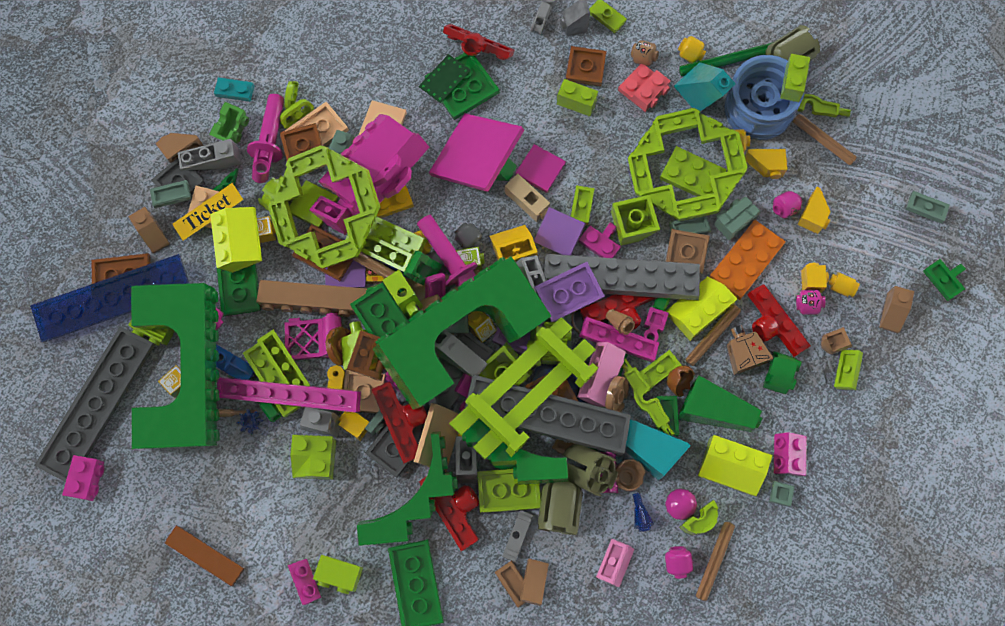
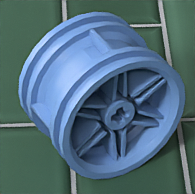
M760 55L750 58L737 69L732 79L736 84L728 91L724 106L726 118L733 129H744L746 135H750V139L768 140L782 134L789 127L803 100L804 93L799 102L780 99L785 68L788 62L786 59L773 55ZM751 84L752 89L747 88V85Z

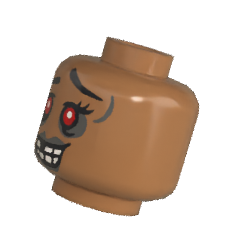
M644 40L635 43L631 50V57L636 64L650 66L653 61H657L659 56L656 44Z

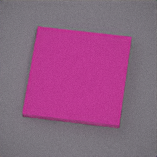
M464 113L430 169L429 174L436 178L488 192L519 141L524 129L522 126Z

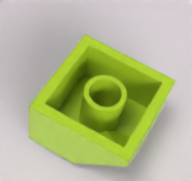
M650 195L612 204L611 214L616 226L620 246L639 242L660 231Z
M292 435L290 453L292 478L333 480L337 440L333 436Z

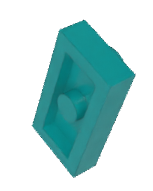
M218 77L214 95L215 97L251 102L255 85L253 82Z

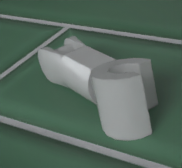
M541 0L531 26V32L534 30L539 32V35L542 34L551 9L557 4V0Z

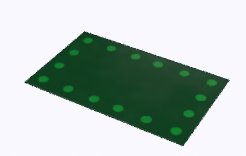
M448 54L418 87L441 103L469 73L470 69Z

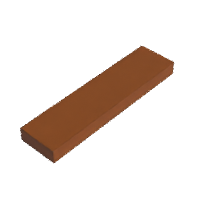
M178 525L175 526L164 542L232 587L245 569Z

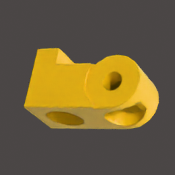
M334 365L327 372L329 379L327 388L343 389L345 371L341 366Z

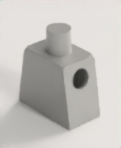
M305 407L300 422V429L337 438L340 430L338 425L340 417L329 411Z

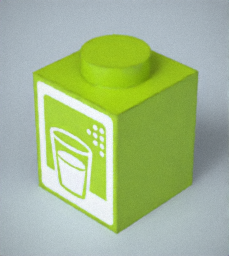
M479 247L456 250L466 265L476 262L478 265L476 269L482 271L481 264H485L484 254L479 252Z

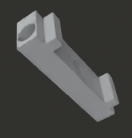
M520 510L502 557L516 562L533 518L532 514ZM518 532L519 538H513V533Z

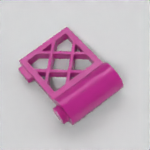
M328 313L322 319L301 321V318H290L289 322H285L286 349L291 355V348L295 344L302 348L297 355H292L294 361L329 358L325 344L326 336L331 329L342 327V318L337 313ZM318 324L317 333L311 336L307 330L312 325ZM290 327H299L301 329L295 338L290 335ZM306 333L311 339L303 347L297 341ZM315 341L319 346V353L311 354L307 349Z

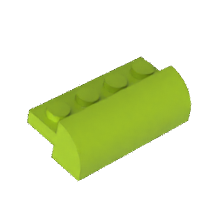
M376 216L361 252L404 272L415 250L422 252L427 239Z
M274 329L259 338L257 344L243 352L244 357L260 381L311 386ZM275 404L284 418L301 408V406Z

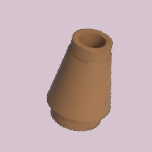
M614 309L609 310L606 314V319L620 334L627 335L634 329L635 322L632 317Z

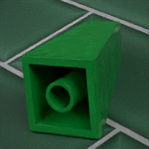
M698 376L691 385L678 414V420L751 432L760 426L762 410L707 379Z

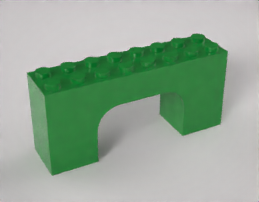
M512 256L506 260L504 257L500 258L489 268L487 267L480 271L473 279L470 278L457 288L459 291L456 289L451 290L441 298L442 302L439 299L425 309V313L421 310L408 320L409 324L404 321L392 330V335L386 333L375 341L376 346L372 350L413 410L423 406L454 384L435 353V341L442 331L472 312H483L495 321L507 341L511 343L551 317V314Z
M205 283L131 286V326L143 330L173 329L180 339L181 370L180 392L172 403L160 407L132 408V449L215 446L220 439V432L217 429V421H219L220 417L219 410L217 409L219 390L216 389V381H219L218 369L216 370V362L219 360V352L216 350V342L219 340V333L216 330V322L219 319L218 311L216 310L218 292L215 288Z

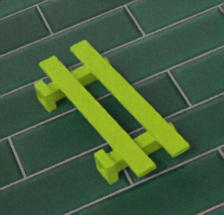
M562 317L550 328L546 329L543 326L536 333L538 339L480 395L472 393L465 401L468 406L449 423L460 435L464 434L479 418L491 429L473 447L484 459L502 442L508 446L506 452L512 457L529 439V436L524 431L519 435L515 430L572 373L577 377L575 383L581 388L598 370L594 363L590 366L585 363L596 350L585 339L573 350L561 341L573 328ZM550 351L560 363L502 418L491 407Z

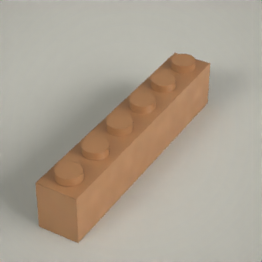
M260 280L257 303L263 310L267 311L281 309L283 312H293V310H299L304 314H311L312 312H319L321 315L337 313L342 317H350V315H356L350 304L366 294L367 288Z

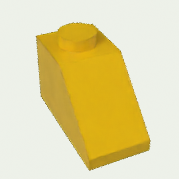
M748 149L745 154L746 162L763 177L779 179L787 171L786 149Z
M816 187L812 192L797 224L816 234H819L822 229L825 230L830 222L828 216L831 212L820 187Z

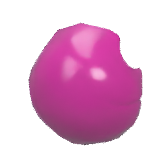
M680 488L673 490L667 496L665 506L667 512L673 518L685 520L694 515L697 509V501L695 495L689 490Z

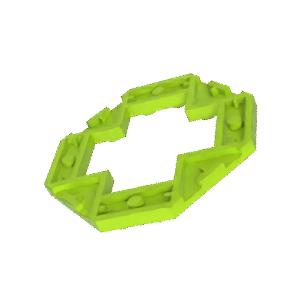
M695 108L657 116L652 122L653 124L650 129L646 131L639 141L634 152L628 157L635 195L638 197L650 195L653 206L679 221L718 213L748 168L739 132L733 129L730 130L723 126L721 122L701 114ZM698 127L701 144L721 141L728 172L710 175L712 194L676 201L672 184L653 188L647 157L665 153L661 136Z
M322 145L288 158L285 165L287 166L285 173L280 177L275 189L277 191L275 197L268 206L279 244L292 249L296 254L311 260L321 268H328L358 257L380 209L369 170ZM327 166L332 182L336 183L347 178L350 179L360 214L343 219L349 236L348 239L320 249L315 232L298 236L288 201L303 196L298 179L299 176Z

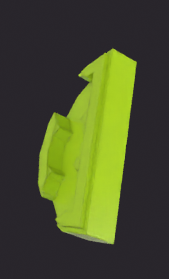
M289 81L287 84L285 110L296 103L299 87L297 81Z

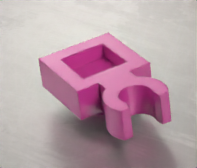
M650 307L644 327L649 329L645 331L643 337L647 338L648 335H652L654 341H657L659 337L657 331L663 332L669 313Z

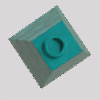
M699 62L674 85V88L692 108L702 111L724 96L736 83L724 69Z
M630 419L625 452L634 460L641 462L645 470L659 481L691 445Z

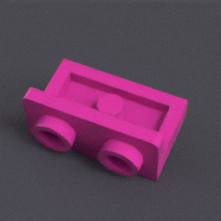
M790 432L774 435V474L806 476L807 436Z
M73 455L62 495L94 501L99 492L98 483L100 477L104 474V462L98 459Z

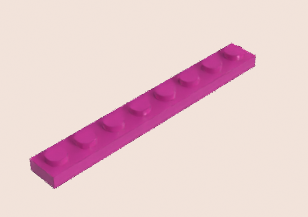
M220 377L219 381H217L219 398L360 412L361 391Z

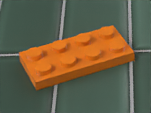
M754 220L709 277L724 284L740 300L786 241L757 220Z

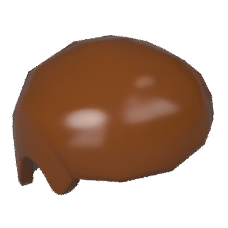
M681 365L671 370L668 374V388L677 397L684 396L682 391L691 388L690 382L695 375L692 368Z

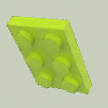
M676 146L660 176V180L698 197L712 194L710 175L724 173L727 169Z
M513 469L477 472L480 513L540 509L539 484L519 485L517 479L513 477Z

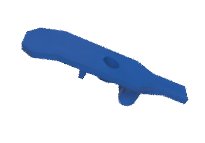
M216 344L219 356H224L223 360L216 362V367L235 379L251 380L255 372L250 364Z

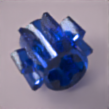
M247 409V413H239L241 418L236 424L243 426L240 429L241 432L244 433L248 429V433L253 435V430H261L259 424L263 420L257 418L259 412L255 411L252 414L251 410ZM248 419H251L253 422L251 425L247 422Z

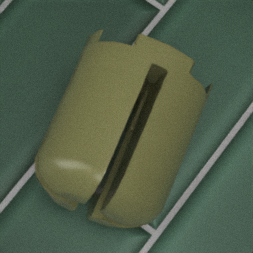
M800 25L771 43L766 49V55L778 56L788 61L791 54L810 57L811 61L820 53V44L818 39L814 40L808 32L810 28Z
M574 444L564 451L563 456L587 466L585 470L567 462L568 482L579 486L595 496H602L601 493L607 488H613L618 476V472L615 471L614 461L616 460L579 444Z
M571 482L546 483L542 488L537 524L538 530L576 535L579 530L582 507V488Z

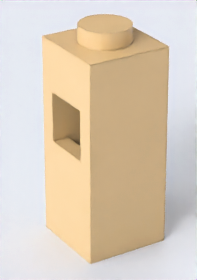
M517 174L505 185V194L533 220L538 222L540 219H544L550 207V202L525 179Z

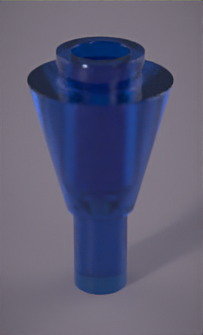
M634 493V529H639V532L648 531L654 525V522L643 505L641 494Z

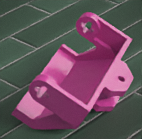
M379 114L374 121L366 125L365 131L355 137L353 144L345 149L341 155L369 170L380 204L384 198L388 199L399 193L411 179V168L429 149V146L419 134L412 133L390 116ZM327 171L318 182L340 197L337 204L346 207L353 216L360 214L350 179L347 178L334 183L331 180L329 171Z

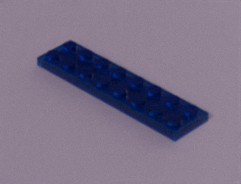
M177 254L30 305L40 340L41 342H47L130 313L131 286L190 283L181 255Z

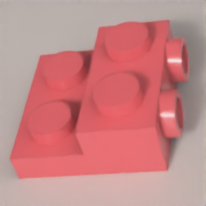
M640 64L618 87V91L646 112L650 107H655L661 95L665 96L668 93L671 81L658 70L653 72L646 65Z

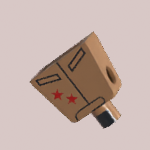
M742 325L731 329L735 339L729 341L727 350L734 375L767 364L773 359L756 332L746 335Z

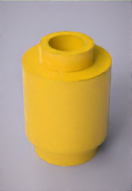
M840 272L836 275L832 274L828 282L831 285L830 290L846 297H854L860 283L856 282V279Z

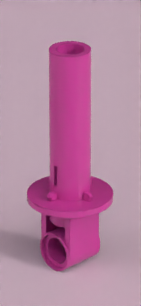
M279 94L268 95L259 141L251 142L247 146L248 154L254 158L252 179L257 183H265L269 179L271 164L280 161L283 157L282 150L275 145L280 115L284 105V98Z
M432 215L425 216L417 223V226L451 274L446 281L447 286L455 284L458 288L462 283L476 276L473 271L477 268V263L473 262L466 265Z

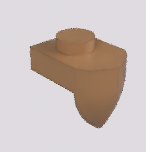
M844 327L823 334L821 338V348L828 354H834L852 347Z

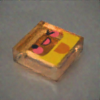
M366 267V284H379L383 282L384 277Z

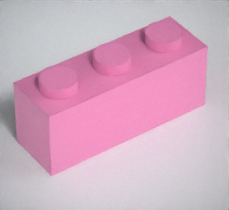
M598 342L588 365L590 366L594 363L598 370L580 388L577 397L591 405L605 407L609 385L613 378L618 375L624 363L626 352L609 342Z

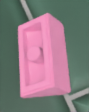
M611 539L596 578L620 587L634 548Z

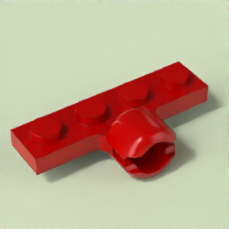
M448 24L443 29V33L448 35L449 39L463 41L461 43L462 50L469 56H475L481 52L488 54L491 52L496 54L497 58L506 60L511 58L515 49L485 38L479 33L470 32L453 24Z
M765 284L747 294L762 315L761 318L752 324V332H756L762 341L766 342L775 336L779 337L793 357H796L811 346Z
M612 295L581 309L580 314L583 320L589 317L605 322L608 321L606 319L607 312L614 309L632 317L635 322L634 329H636L642 319L635 308L657 297Z
M389 381L371 389L404 464L415 458L418 444L412 430L425 423L427 414L423 406L414 410L410 404L402 406Z
M426 477L418 481L421 486L425 481ZM462 486L455 491L454 495L431 497V499H435L436 511L461 551H464L480 540L466 517L469 511L479 505V499L470 486Z

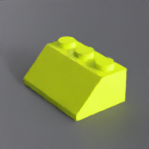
M254 207L224 208L210 214L217 268L233 273L262 261L256 209Z
M707 276L700 282L699 300L679 299L665 312L669 313L668 317L691 341L731 308L737 301V298L724 284Z
M713 435L708 440L698 476L756 497L767 475L772 455Z

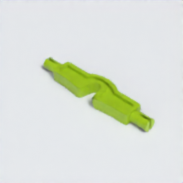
M804 94L797 110L803 112L806 103L812 105L811 113L813 115L836 118L838 115L849 117L851 114V109L840 108L839 103L824 101L812 94Z
M625 358L622 365L625 370L624 377L628 380L629 385L634 391L636 404L641 410L649 414L658 429L662 428L665 434L673 436L675 433L668 425L670 420L658 398H653L649 401L643 399V396L650 392L651 388L640 375L637 368H632Z

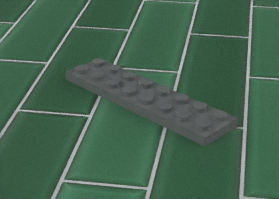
M546 254L544 268L546 281L588 262L603 294L699 300L700 264Z
M119 327L34 466L66 482L73 455L88 457L153 350L154 343Z
M459 333L456 336L457 339L484 361L494 353L492 349L470 333ZM441 357L439 361L454 384L423 405L427 415L431 403L450 410L461 396L454 390L463 374L466 373ZM406 400L402 406L409 404ZM425 423L412 430L418 445ZM387 425L365 452L366 455L396 478H398L409 463L403 464Z
M473 375L468 397L472 393L480 395L494 380ZM513 385L491 408L503 418L531 389ZM550 395L517 429L623 455L625 453L631 415Z

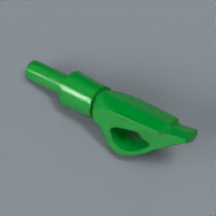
M236 168L213 190L220 192L231 183L235 186L239 169Z

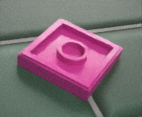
M534 144L517 169L515 176L519 174L529 184L548 193L565 166L566 161Z

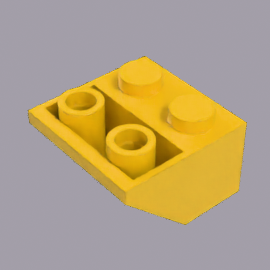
M526 225L489 236L497 260L502 257L506 260L512 256L514 261L517 262L520 258L538 256L533 237Z

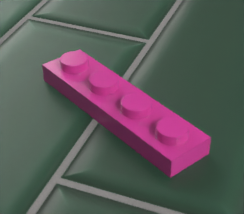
M589 317L584 319L579 336L596 343L609 342L627 354L650 362L655 361L659 346L657 341L631 332L627 335L620 334L614 326Z

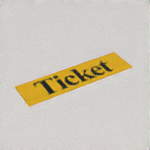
M231 183L172 225L184 241L211 222L210 214L224 208H232L240 203L243 198L234 184Z

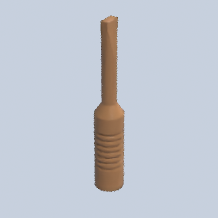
M219 409L220 417H232L240 414H258V411Z

